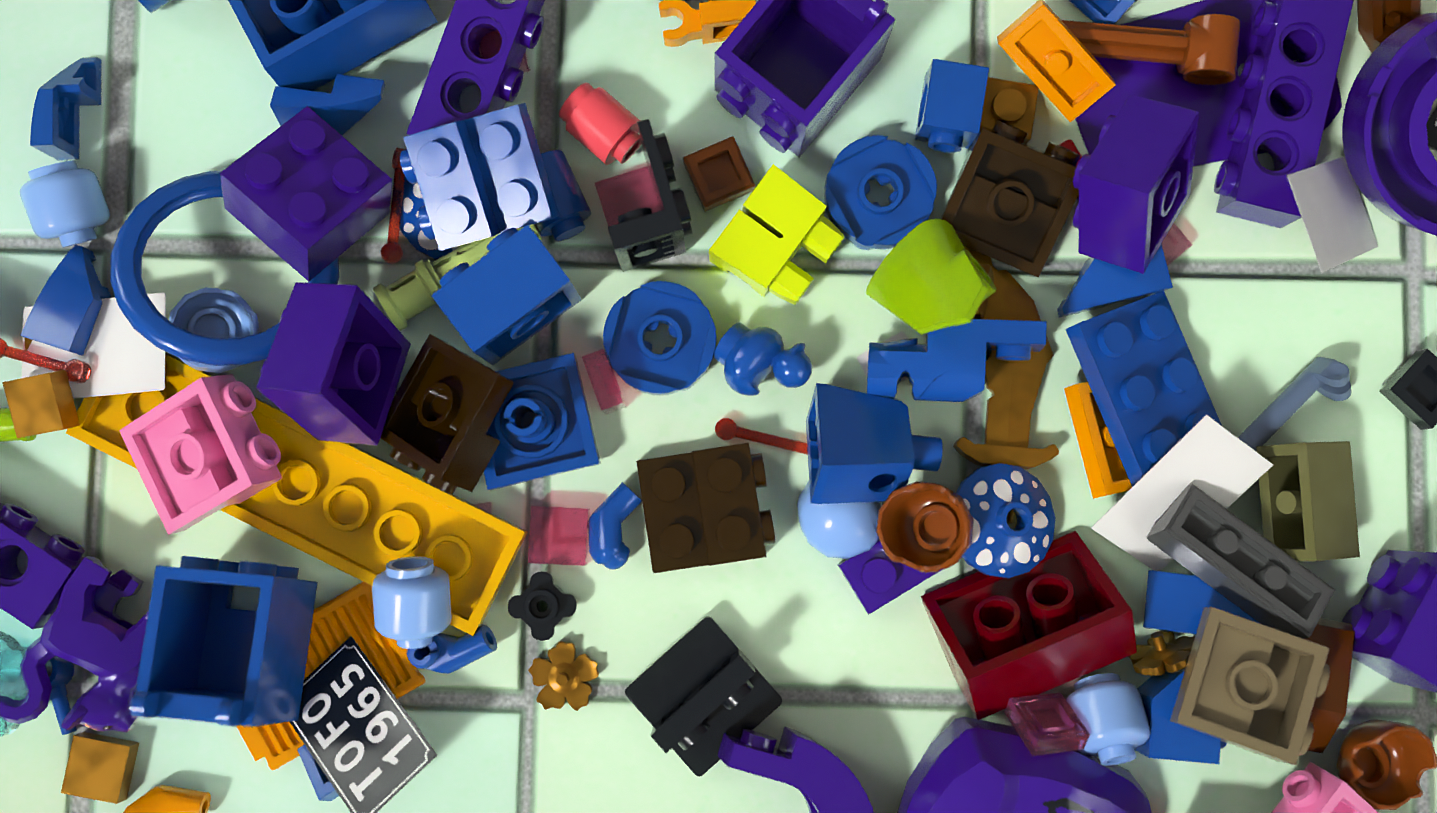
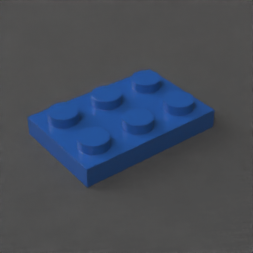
M1164 291L1065 329L1132 487L1206 414L1222 426Z

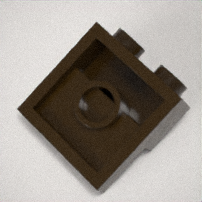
M999 120L996 121L992 130L981 125L979 134L968 152L959 172L956 185L940 219L947 221L953 226L963 246L1039 278L1079 195V189L1073 186V178L1077 167L1076 164L1081 155L1052 142L1048 143L1045 152L1024 143L1028 135L1027 132Z
M429 334L393 398L380 437L393 447L389 456L416 471H420L421 467L424 468L426 471L422 479L445 493L453 495L457 487L473 492L501 442L487 433V430L514 382L442 339Z
M749 443L636 461L653 573L766 557L765 545L776 543L771 510L759 511L756 488L767 487L762 453L751 455Z

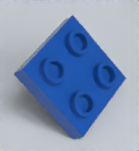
M574 353L496 371L513 381L514 384L487 430V433L501 441L484 470L488 490H495L601 464L578 362Z

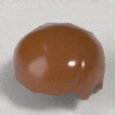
M914 482L892 491L879 509L876 533L886 555L893 562L901 563L920 572H938L941 569H947L958 563L971 546L974 520L963 498L953 490L936 483Z
M1378 719L1368 720L1353 727L1342 742L1337 760L1339 778L1347 783L1375 810H1396L1410 801L1411 798L1421 797L1423 795V790L1420 787L1422 774L1429 769L1437 768V756L1430 737L1413 725Z

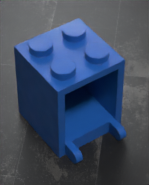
M181 556L180 567L156 565L136 692L130 706L131 715L140 718L158 717L209 722L230 727H255L297 721L300 712L318 582L298 579L299 568L277 566L276 564L230 562L212 558ZM234 586L260 588L257 611L231 609Z

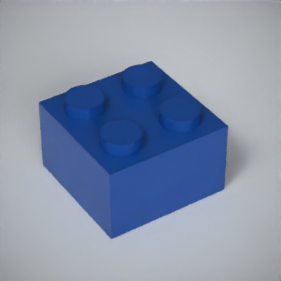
M528 224L519 231L512 227L497 235L487 245L489 253L471 266L468 262H464L448 271L439 281L442 287L431 295L473 353L493 366L582 300L570 279Z

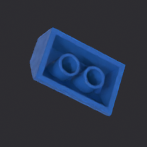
M228 0L263 68L280 87L314 91L335 79L336 74L343 75L438 22L426 0Z

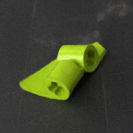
M931 219L917 225L890 251L872 276L867 286L866 294L918 333L925 334L946 327L971 323L981 302L995 293L997 289L979 262L964 248L953 226L945 220Z

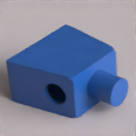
M816 383L806 419L811 503L833 504L886 501L892 491L907 486L912 470L934 472L939 470L943 455L941 438L912 435L908 406L902 401Z

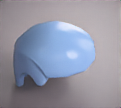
M205 287L185 294L170 311L169 320L174 325L196 335L224 339L242 338L260 333L257 314L238 293L227 289L221 290L219 288ZM181 359L186 365L195 370L217 374L241 366H213Z
M808 481L798 497L797 509L801 530L812 547L829 558L850 559L869 551L879 540L876 530L879 509L883 505L882 501L813 504L810 501V485Z

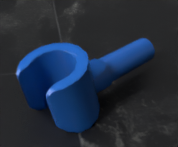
M55 656L50 659L52 673L49 679L52 691L49 700L52 701L61 734L66 735L77 731L76 726L71 730L61 727L62 721L71 710L65 685L72 680L74 665L72 662Z

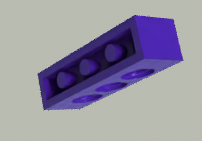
M455 0L406 134L412 135L452 122L466 120L503 109L507 101L512 103L522 85L524 74L519 67L527 48L533 49L543 29L544 18L539 14L545 0H516L510 4H501L500 0ZM490 32H499L502 38L499 52L491 58L482 59L479 52L482 38ZM477 84L481 90V101L475 110L464 113L460 107V95L469 85Z
M1354 0L1263 1L1259 6L1252 24V34L1258 36L1254 54H1250L1246 59L1239 79V86L1245 88L1242 105L1234 111L1227 129V140L1233 141L1229 159L1222 163L1215 179L1214 193L1220 194L1216 213L1277 228H1282L1302 218L1287 174L1313 167L1316 164ZM1283 45H1288L1296 51L1299 63L1290 60L1285 55ZM1270 97H1275L1284 104L1286 117L1277 114L1270 104ZM1258 149L1266 151L1272 157L1274 162L1273 171L1264 168L1260 164L1257 157Z
M0 503V609L31 629L43 628L56 611L63 588L84 559L82 555L85 550L81 545L59 534L50 536L35 526L38 522L37 517L24 508L11 503H6L5 505ZM22 549L28 558V566L24 574L19 571L17 566V557Z

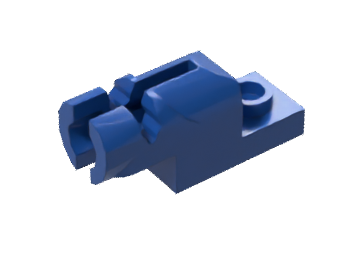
M972 319L971 323L928 332L926 344H918V338L885 343L869 342L867 393L895 399L897 386L901 379L906 377L913 386L911 394L914 400L967 401L982 394L984 391L986 350H996V359L1030 360L1031 352H1040L1046 345L1047 321Z

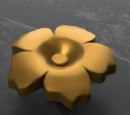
M1170 631L1154 632L1151 634V638L1147 640L1148 645H1136L1137 653L1128 656V658L1132 661L1135 673L1157 676L1164 674L1165 669L1167 672L1173 673L1187 666L1195 636H1181L1176 639L1174 633Z
M560 641L556 647L551 648L548 651L550 660L541 657L533 660V664L528 671L533 676L534 685H545L536 699L538 703L543 705L545 710L552 707L561 709L566 700L575 711L589 704V695L593 688L587 681H591L599 676L598 663L591 660L585 653L576 658V648L573 642L566 643Z

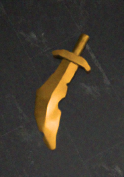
M964 246L979 264H991L994 285L997 291L989 297L983 319L1041 321L1034 300L1007 270L998 271L992 266L991 257ZM1047 335L1046 345L1040 352H1031L1030 360L996 359V350H991L986 360L985 369L986 388L992 392V397L987 399L984 444H974L967 438L962 437L953 445L954 449L961 456L975 465L989 466L1002 463L1030 469L1050 461L1059 454V450L1054 444L1042 449L1028 448L1031 414L1046 365L1054 356ZM1012 509L1007 514V523H1014V511Z

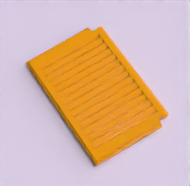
M361 582L314 609L304 679L352 636L397 699L425 683V677L419 672L418 668L409 662L406 654L407 649L397 646L396 640L384 637L375 629L371 585ZM290 722L255 727L237 726L255 762L265 756L269 768L273 771L300 756L297 749L303 746L304 743Z

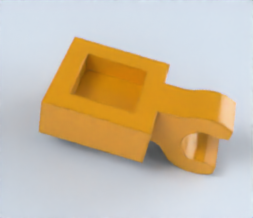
M663 0L659 3L660 18L676 16L683 21L679 28L663 31L664 45L678 47L688 41L702 39L703 44L725 41L754 7L756 0H709V2L699 3V9L691 8L683 0Z

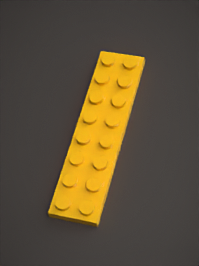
M165 352L164 390L85 397L77 410L80 426L68 428L66 434L137 469L119 430L198 379L211 377L212 375L204 371L195 370L186 365L182 360ZM255 397L256 407L251 413L260 432L269 435L280 449L281 459L276 465L282 479L247 500L226 506L220 510L371 586L373 585L374 578L385 571L386 564L392 560L413 556L431 558L434 560V566L440 567L449 575L452 614L450 625L474 636L477 629L482 625L528 531L455 495L445 493L428 484L423 479L350 443L319 441L284 411Z

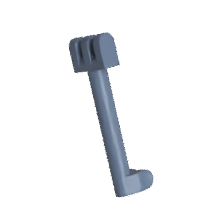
M1317 357L1238 438L1256 451V446H1263L1316 391L1334 401L1348 399L1352 393L1348 366L1335 359Z

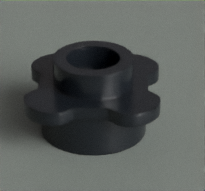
M544 571L533 574L530 578V586L521 595L511 597L508 602L509 614L513 618H521L531 628L533 638L539 641H545L553 637L555 626L564 617L572 616L577 608L575 597L572 594H565L560 587L554 584L553 576ZM543 600L548 604L546 611L538 610L537 604L539 601Z

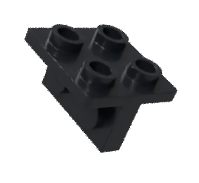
M710 616L704 617L625 689V695L653 726L650 734L652 739L665 754L673 749L698 777L703 776L720 760L717 755L724 733L741 738L743 729H755L782 704L780 694Z

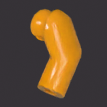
M158 785L126 807L123 813H208L211 796L209 792Z

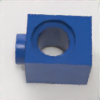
M933 59L924 77L915 140L928 142L930 149L939 152L956 153L961 151L962 148L969 149L980 131L989 67Z

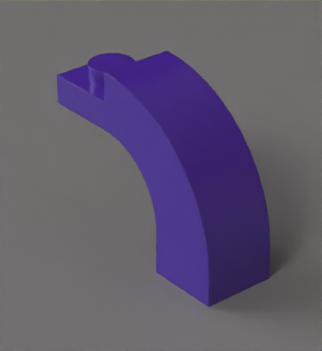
M784 726L778 748H775L777 739L757 731L743 729L741 738L726 733L723 734L717 756L727 767L783 782L797 788L807 803L809 813H874L865 790L852 771L837 756L801 732Z

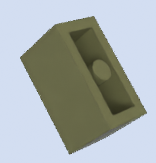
M1350 441L1256 446L1257 453L1273 464L1259 478L1263 537L1296 561H1324L1360 557Z

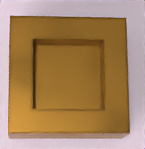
M66 370L2 382L17 438L80 426Z
M89 732L74 735L61 793L114 804L127 800L140 742Z

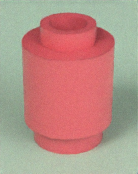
M588 82L581 84L569 95L559 111V117L566 122V131L605 165H610L616 160L621 164L625 163L642 144L637 123L640 120L602 87L595 89Z

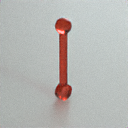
M398 147L395 149L392 157V167L395 170L387 243L382 246L380 251L382 259L390 264L399 262L403 255L402 248L398 242L405 175L400 164V153L405 149Z
M0 338V359L8 357L54 371L66 370L68 380L74 383H84L91 375V367L84 361L72 359L68 362L60 361L8 346L7 342Z
M729 418L720 419L715 426L716 435L722 440H731L737 437L808 455L807 443L739 427Z

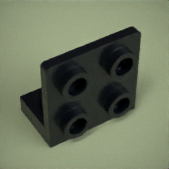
M649 118L637 123L643 153L661 211L652 213L651 208L648 207L631 210L618 217L619 224L607 227L622 272L686 253L684 236L693 234L690 224L692 220L682 187L671 190L669 183L676 181L673 169L674 161L665 133L654 135Z

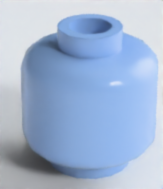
M72 160L43 166L28 172L30 181L23 184L19 192L32 229L38 237L44 239L59 237L62 248L97 239L94 228L105 224L109 220L110 211L98 178L93 171L78 168L76 161Z
M413 556L392 560L386 564V570L374 578L372 596L375 629L384 637L396 640L397 646L406 649L428 646L433 642V636L442 633L451 624L449 575L440 567L434 566V560L431 558Z
M1115 673L1097 674L1077 681L1074 684L1075 691L1067 697L1064 703V709L1076 749L1087 756L1099 757L1100 763L1103 766L1119 765L1136 759L1134 749L1146 743L1151 735L1141 695L1136 686L1132 683L1121 681L1120 676Z

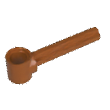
M1207 14L1190 19L1182 30L1061 20L1094 57L1176 64L1177 72L1183 74L1185 81L1198 85H1221L1232 82L1236 78L1241 22L1238 18L1230 15Z

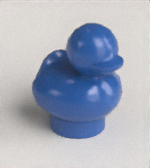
M738 322L723 335L714 351V359L724 365V375L727 384L732 390L742 395H758L760 393L758 389L759 384L766 379L772 370L775 379L787 388H797L804 385L812 374L810 358L804 351L805 344L798 343L791 349L784 350L782 336L776 330L769 327H756L751 330L743 323Z

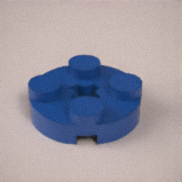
M867 136L849 144L838 154L825 180L824 204L827 206L826 213L829 220L845 235L844 238L850 240L854 246L862 250L894 248L917 225L929 219L933 211L934 200L936 199L937 181L928 159L915 146L907 142L904 145L896 140H887L889 136ZM877 179L881 186L891 184L894 192L888 197L890 205L881 207L878 202L870 203L866 195L871 190L870 181Z
M652 281L640 285L641 288L632 290L626 296H622L613 305L607 316L603 331V343L610 364L627 385L646 394L662 396L690 389L707 372L714 358L717 335L710 312L693 291L680 284L668 281ZM659 324H666L669 326V335L677 338L674 347H665L662 354L653 353L652 343L644 340L647 331L656 332Z

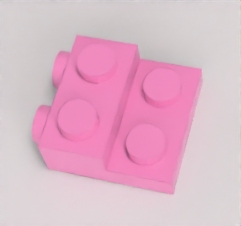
M233 374L202 377L119 430L168 535L185 531L220 509L241 503L282 479L276 465L281 459L280 449L269 435L260 432L251 413L256 407L254 394L247 385L236 381Z

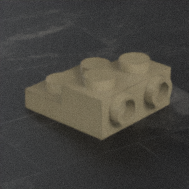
M1204 607L1170 721L1272 760L1297 765L1299 755L1302 756L1307 752L1313 738L1314 726L1309 719L1315 698H1319L1324 693L1329 681L1330 667L1326 664L1329 648L1214 607Z

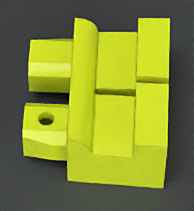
M773 164L744 202L742 211L738 210L709 249V261L726 273L730 271L751 285L762 297H765L768 291H770L775 296L796 305L814 278L792 263L791 260L800 248L803 247L826 264L842 243L845 235L830 220L824 217L827 207L825 204Z

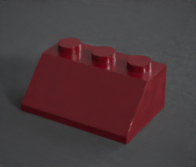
M1076 531L1054 539L1045 558L1028 573L1011 578L984 575L979 571L921 596L922 603L953 676L977 720L1137 653L1132 609Z

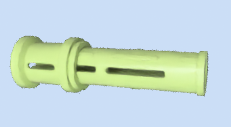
M533 224L529 225L541 241L542 239L538 234V231L536 230L535 226ZM497 235L463 244L433 262L429 259L425 261L421 259L415 263V270L388 286L380 283L373 287L380 304L396 328L402 331L408 327L407 320L437 304L431 295L442 287L439 284L440 279L457 265L468 262L471 266L489 253L487 245Z

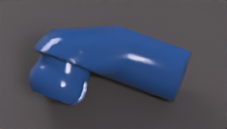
M623 482L589 518V552L596 563L603 564L609 570L619 569L628 561L630 550L622 541L621 523L642 502Z
M482 625L477 629L474 636L468 633L460 637L439 633L433 636V642L430 645L407 649L406 654L409 662L416 668L449 674L496 651L497 642L491 629L486 625Z

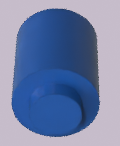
M552 150L541 153L559 216L536 223L535 225L540 236L547 237L553 235L555 241H563L576 236L586 228L583 221L591 215V210L564 152Z

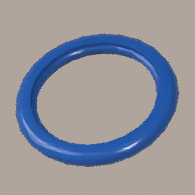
M208 171L185 176L155 190L135 207L120 228L111 253L110 281L118 307L132 327L155 347L183 360L222 366L246 365L267 359L280 323L261 333L242 338L216 339L196 335L174 325L157 310L147 295L142 280V256L147 240L158 224L174 211L190 203L223 197L220 178L221 171ZM339 257L308 283L338 284L340 277Z

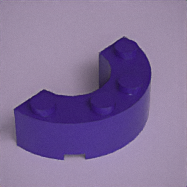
M1426 13L1411 20L1386 38L1362 66L1350 89L1345 105L1342 122V141L1347 166L1353 180L1369 202L1391 219L1437 236V161L1428 146L1426 127L1433 102L1437 98V13Z

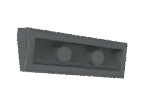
M1193 484L1186 487L1152 527L1147 536V539L1260 624L1302 639L1310 638L1335 592L1334 588Z

